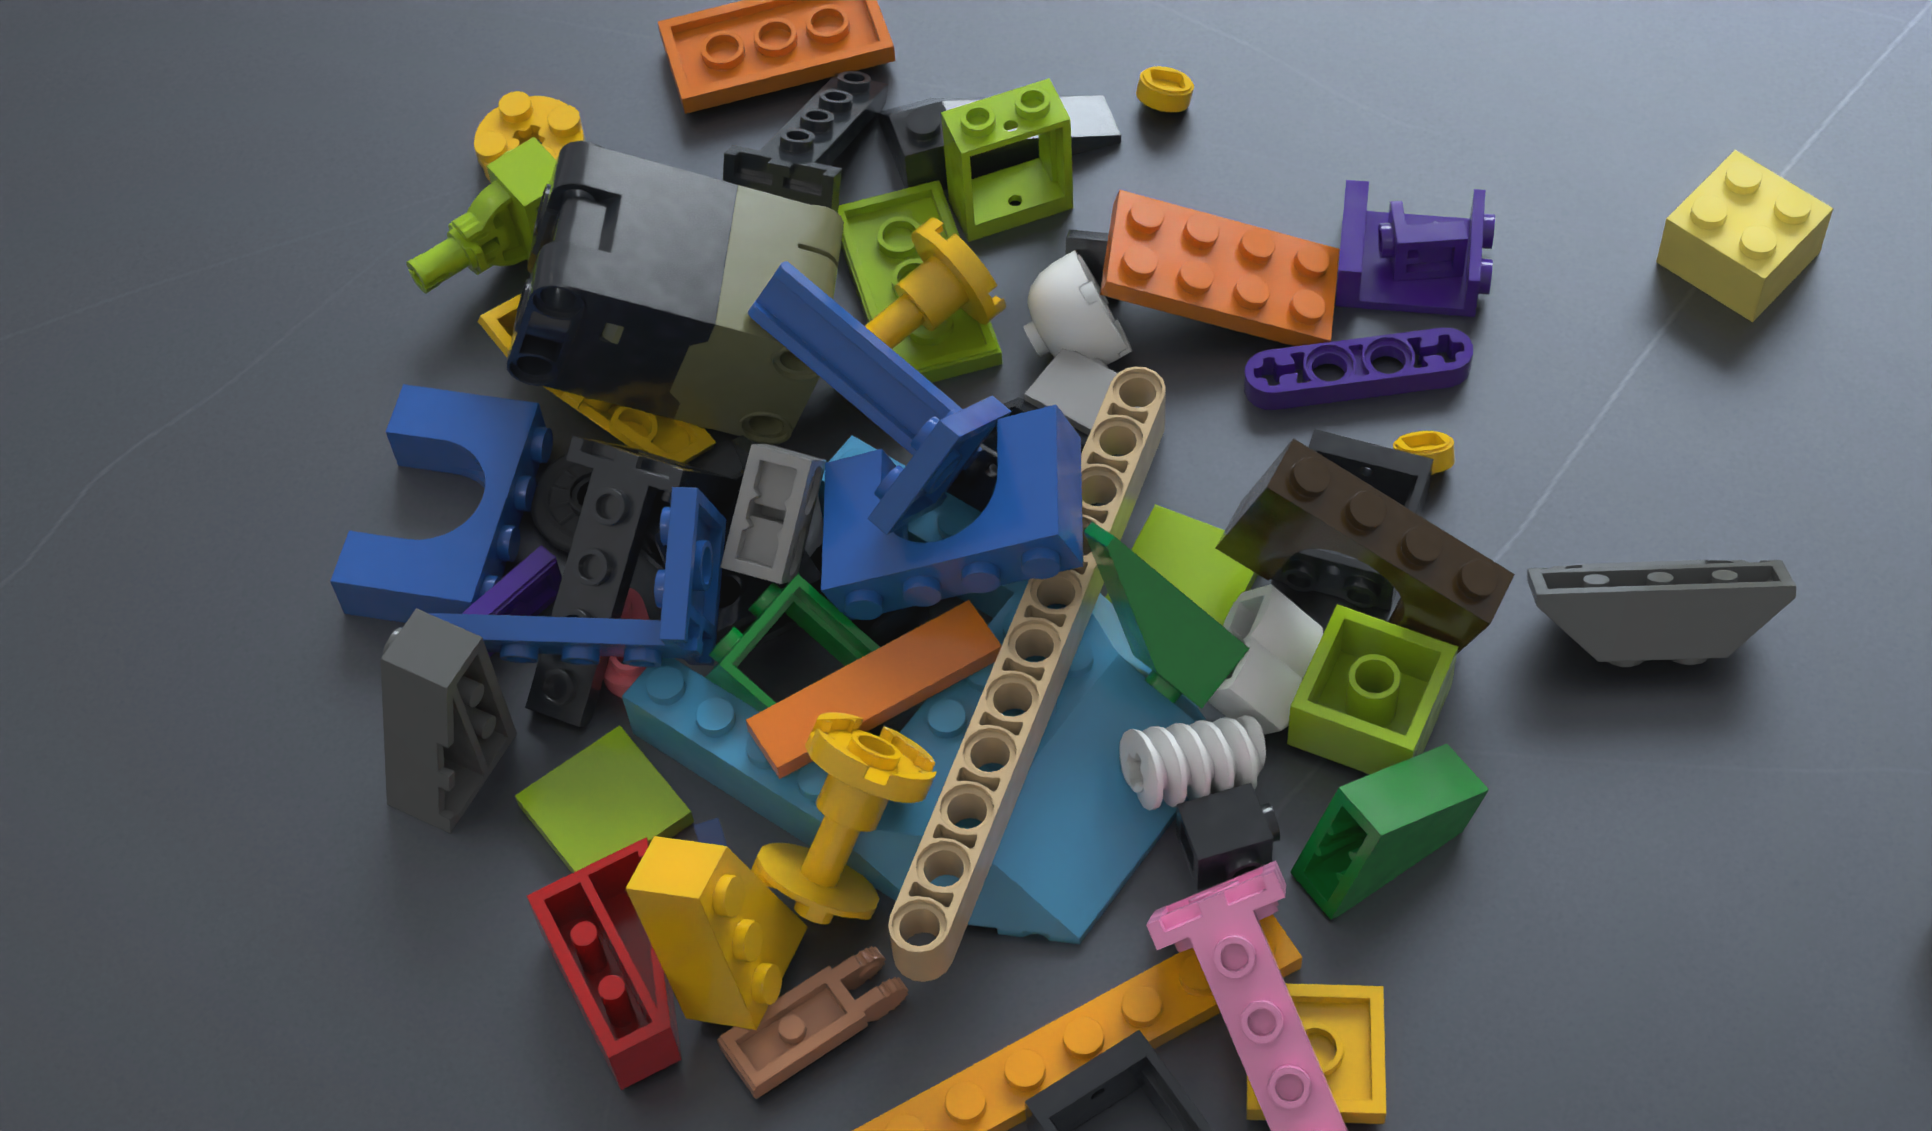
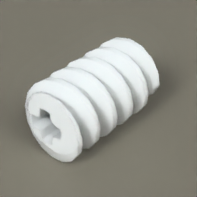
M1243 715L1237 719L1219 718L1214 722L1200 720L1190 725L1175 723L1167 728L1151 726L1143 731L1129 729L1124 732L1119 742V758L1125 781L1137 793L1143 808L1150 811L1159 808L1162 799L1165 800L1167 805L1177 807V804L1185 801L1186 795L1189 800L1207 796L1209 793L1214 794L1248 783H1252L1255 791L1257 777L1265 764L1266 745L1260 723L1252 716Z

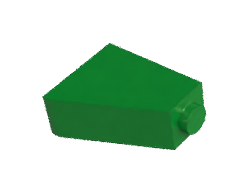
M1448 744L1345 784L1337 789L1290 873L1330 919L1336 918L1462 833L1489 789Z

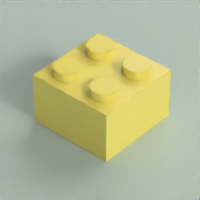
M1734 150L1666 218L1656 262L1746 319L1754 322L1820 253L1833 208L1749 157Z

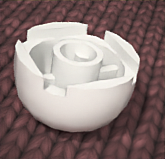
M1075 250L1053 262L1039 273L1030 287L1027 300L1032 322L1023 327L1040 357L1048 352L1055 357L1063 348L1077 351L1090 359L1098 358L1107 365L1132 352V349L1118 319H1114L1107 305L1109 303L1107 298L1100 295L1101 288L1082 257L1077 255Z

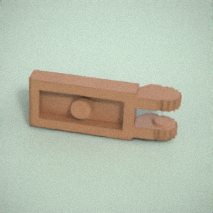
M873 946L870 948L866 947L864 950L859 951L857 955L851 956L833 969L827 966L779 997L775 1003L768 1005L757 1030L734 1026L720 1035V1038L717 1039L720 1050L755 1099H758L868 1026L867 1022L879 1020L905 1000L909 990L899 977L889 978L856 1000L849 993L848 990L856 989L864 984L867 979H871L875 974H878L877 972L885 964L884 961L886 959L876 946L874 948Z

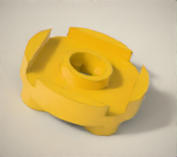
M520 91L504 95L499 100L498 107L486 115L475 133L474 149L486 178L490 181L486 165L533 137L540 140L541 145L556 160L564 145L575 141H585L578 110L571 105L550 97L529 96Z

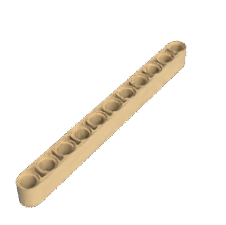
M1135 366L1126 368L1116 374L1110 383L1081 453L1083 553L1086 554V556H1083V567L1062 571L1056 576L1047 579H1029L890 914L888 929L895 965L902 975L913 981L926 982L939 978L947 972L954 960L1104 584L1084 530L1092 521L1121 541L1165 429L1166 387L1163 378L1157 372L1147 367ZM1120 454V455H1124V456H1111V455ZM1095 503L1106 504L1103 506H1091V504ZM1052 604L1066 605L1065 608L1050 609L1047 606ZM1031 656H1043L1046 658L1039 662L1024 660ZM1009 709L1025 711L1022 715L1014 717L1001 714ZM988 763H999L1004 766L994 772H985L978 769ZM967 818L982 821L978 826L969 829L955 826L957 822ZM942 875H954L959 878V881L946 887L936 886L931 883L932 880ZM922 932L931 933L936 936L934 941L923 946H915L906 942L914 934Z

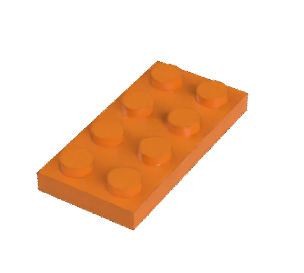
M742 0L658 21L660 37L685 114L833 77L836 73L857 71L895 61L894 45L877 0Z
M1119 190L1112 208L1100 295L1292 346L1331 342L1340 249Z

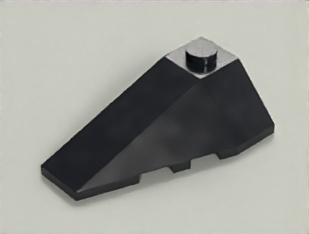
M1104 95L1059 96L1071 119L1072 156L1121 143V133ZM988 97L929 98L877 112L879 123L905 189L937 180L940 181L943 191L948 189L941 112ZM1036 135L970 156L971 179L1040 158L1039 136Z

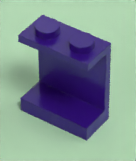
M1346 180L1335 306L1475 317L1478 294H1490L1493 260L1482 259V248L1492 249L1495 227V214L1484 213L1486 190L1474 189L1470 218L1405 214L1406 225L1424 224L1433 221H1465L1468 243L1463 276L1394 281L1390 258H1381L1378 246L1379 223H1388L1389 212L1367 211L1369 181Z

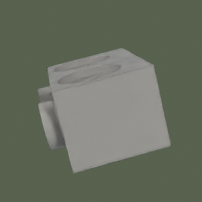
M751 444L720 568L779 584L790 582L798 574L827 460L769 444Z

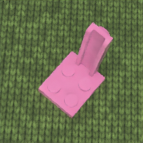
M1276 860L1155 910L1146 926L1156 949L1160 950L1172 944H1175L1178 952L1194 948L1270 1130L1348 1131L1259 920L1278 911L1277 906L1279 905L1278 900L1286 896V883Z

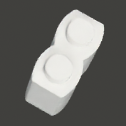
M1270 584L1242 592L1231 607L1223 627L1250 649L1208 700L1212 706L1227 718L1237 719L1243 715L1254 717L1260 723L1264 735L1282 731L1289 726L1291 703L1323 636V628Z

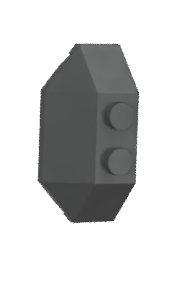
M1681 560L1573 564L1553 566L1549 569L1527 568V581L1536 606L1598 662H1609L1621 667L1637 666L1644 660H1672L1680 664L1695 665L1705 662L1707 658H1728L1796 598L1797 586L1782 560H1760V562H1748L1745 560Z

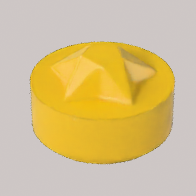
M1162 66L1150 67L1140 74L1136 96L1143 104L1160 112H1181L1190 105L1194 84L1186 74L1176 69Z
M1418 431L1402 435L1393 443V449L1434 459L1431 475L1445 471L1455 464L1454 440L1447 434L1436 431Z

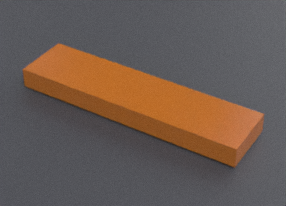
M970 600L746 719L748 732L778 778L781 779L813 761L805 748V744L820 714L838 712L864 718L859 730L867 732L994 663L1002 645Z

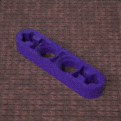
M1441 327L1265 350L1252 356L1245 366L1244 393L1248 401L1256 407L1264 410H1279L1453 387L1466 380L1471 371L1473 344L1470 338L1462 331ZM1447 352L1448 357L1451 360H1455V362L1444 363L1443 357L1437 355V353ZM1416 354L1419 355L1418 365L1422 364L1421 368L1414 367ZM1391 356L1398 359L1404 367L1396 373L1384 374L1377 371L1371 363L1376 358ZM1334 364L1343 369L1345 375L1336 381H1324L1315 376L1313 370L1319 365ZM1301 369L1303 370L1302 383H1297L1298 373H1295V370ZM1264 375H1273L1275 381L1279 382V384L1275 386L1268 385L1267 380L1262 377Z

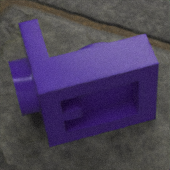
M1390 201L1388 223H1379L1378 246L1380 257L1390 258L1393 280L1463 276L1468 243L1465 221H1433L1424 224L1406 225L1403 202Z

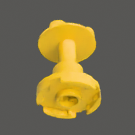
M933 217L911 234L915 249L923 263L895 285L899 298L865 325L868 330L891 349L921 325L933 331L960 308L984 325L988 324L1006 309L1004 298L1001 299L996 295L991 298L989 295L998 285L985 265L956 233L945 240L940 235L944 231L942 227L944 223Z
M838 712L820 714L805 744L810 758L828 773L816 800V807L824 817L811 847L807 848L790 843L766 844L761 847L751 869L767 887L777 889L795 900L794 909L800 916L818 924H829L834 915L862 920L871 919L880 898L874 886L863 875L846 865L861 831L871 832L876 830L889 800L902 803H916L925 800L937 773L932 772L935 766L932 756L908 737L886 726H883L878 737L869 732L859 730L864 718Z

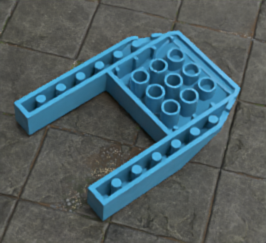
M852 435L829 462L877 449ZM889 457L896 466L900 465L902 468H905V465ZM825 469L818 493L822 517H824ZM946 492L945 494L948 497L941 506L908 523V541L926 543L946 539L968 527L982 512ZM1029 579L999 586L991 592H972L957 597L965 602L970 600L974 607L993 617L988 627L1002 645ZM1101 593L1098 596L968 925L997 928L998 934L1024 937L1030 934H1039L1046 937L1049 941L1080 945L1177 817V807L1167 805L1164 799H1162L1160 807L1156 810L1149 811L1143 808L1137 793L1127 784L1123 776L1119 758V742L1124 732L1129 729L1143 731L1151 726L1167 728L1175 723L1190 725L1196 721L1207 720L1197 705L1185 696L1181 695L1176 703L1173 704L1145 681V678L1152 670L1133 656L1113 604ZM1052 604L1047 607L1050 609L1065 608L1066 605ZM1031 656L1024 660L1039 662L1046 658L1043 656ZM662 658V666L646 668L622 695L633 734L811 847L824 817L816 807V800L828 773L812 761L779 779L747 729L746 719L760 711L675 658ZM994 663L928 698L900 731L901 734L920 745L932 756L935 761L932 772H937L925 800L916 803H902L889 800L876 830L860 832L846 863L847 866L863 875L874 888L895 901L900 893ZM1009 709L1001 714L1014 717L1022 715L1025 711ZM988 763L978 769L985 772H994L1004 766L999 763ZM1187 795L1184 802L1189 801ZM967 818L960 820L955 826L969 829L978 826L982 821ZM942 875L932 880L931 883L936 886L946 887L959 881V878L954 875Z

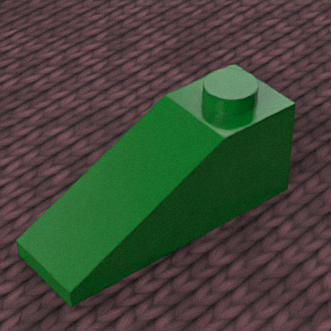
M1091 521L1084 530L1085 537L1133 656L1152 670L1145 678V681L1173 704L1183 695L1202 709L1250 648L1114 535Z

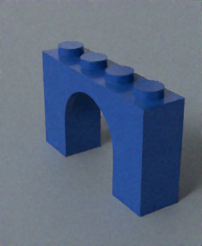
M403 384L386 429V435L398 466L462 475L476 481L485 488L482 500L473 515L458 528L438 537L413 540L356 531L348 532L330 580L344 614L406 623L416 608L426 613L462 614L502 579L507 561L513 562L517 557L520 546L519 525L523 513L531 511V504L537 487L535 477L540 463H547L550 458L553 446V433L551 428H546L540 405L536 402Z
M1056 404L997 419V482L993 495L986 508L974 522L959 533L943 540L926 543L908 541V524L886 535L867 519L880 502V499L874 495L875 490L886 475L896 467L883 449L825 463L821 591L851 621L856 619L871 620L879 617L882 613L912 606H931L942 599L972 592L987 593L996 590L1002 585L1032 578L1047 579L1056 576L1059 572L1083 567L1081 437Z

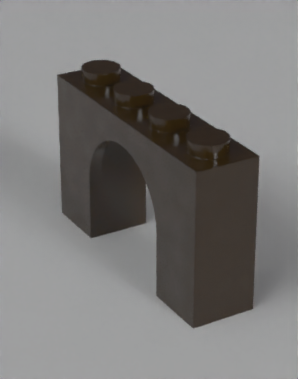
M1294 438L1242 499L1215 547L1220 552L1268 581L1293 554L1302 550L1325 549L1353 557L1379 572L1399 593L1401 598L1388 621L1389 623L1458 646L1457 654L1491 624L1515 575Z

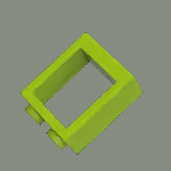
M1050 78L941 112L949 203L968 242L1073 209L1071 119ZM1036 135L1039 136L1040 158L971 179L970 156ZM1012 201L1021 202L1018 206H1012L1009 203Z

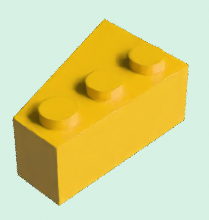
M654 836L625 889L685 1018L757 1030L768 1005L775 1003L780 994L782 978L808 926L727 846Z

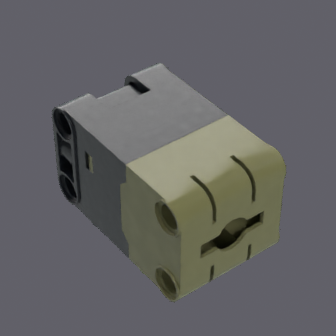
M570 142L560 150L550 182L545 185L540 201L527 263V269L531 275L529 279H526L520 297L507 359V371L513 378L528 385L545 386L581 395L586 399L600 400L683 421L700 428L714 429L737 436L744 435L749 440L759 444L773 445L783 443L791 437L820 376L748 315V310L757 300L780 264L788 261L829 297L834 299L844 221L841 215L826 206L810 205L605 149L592 142Z

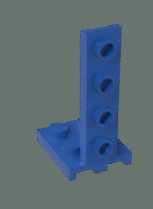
M788 261L780 264L757 300L748 310V315L913 455L905 468H902L900 465L893 468L875 490L874 495L880 499V502L867 519L886 535L941 506L948 497L945 494L961 471L968 469L983 450L980 446L997 425V419L1008 417L1011 413V410L993 395L962 409Z
M672 487L671 507H664L660 518L661 542L663 545H667L665 569L657 571L654 585L656 606L662 608L661 620L450 613L429 614L481 636L487 652H500V659L508 662L536 663L538 662L539 654L562 655L561 661L575 665L600 664V656L624 657V664L636 667L662 666V658L683 659L689 665L714 666L715 660L709 656V653L716 646L722 568L720 567L724 553L726 518L698 488Z

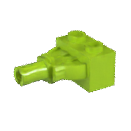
M535 137L505 152L498 159L486 165L491 184L479 193L466 213L451 221L448 225L450 230L447 232L448 239L407 261L406 264L412 279L425 294L431 292L442 282L467 267L476 275H479L492 266H509L525 259L528 260L545 185L550 182L557 161Z

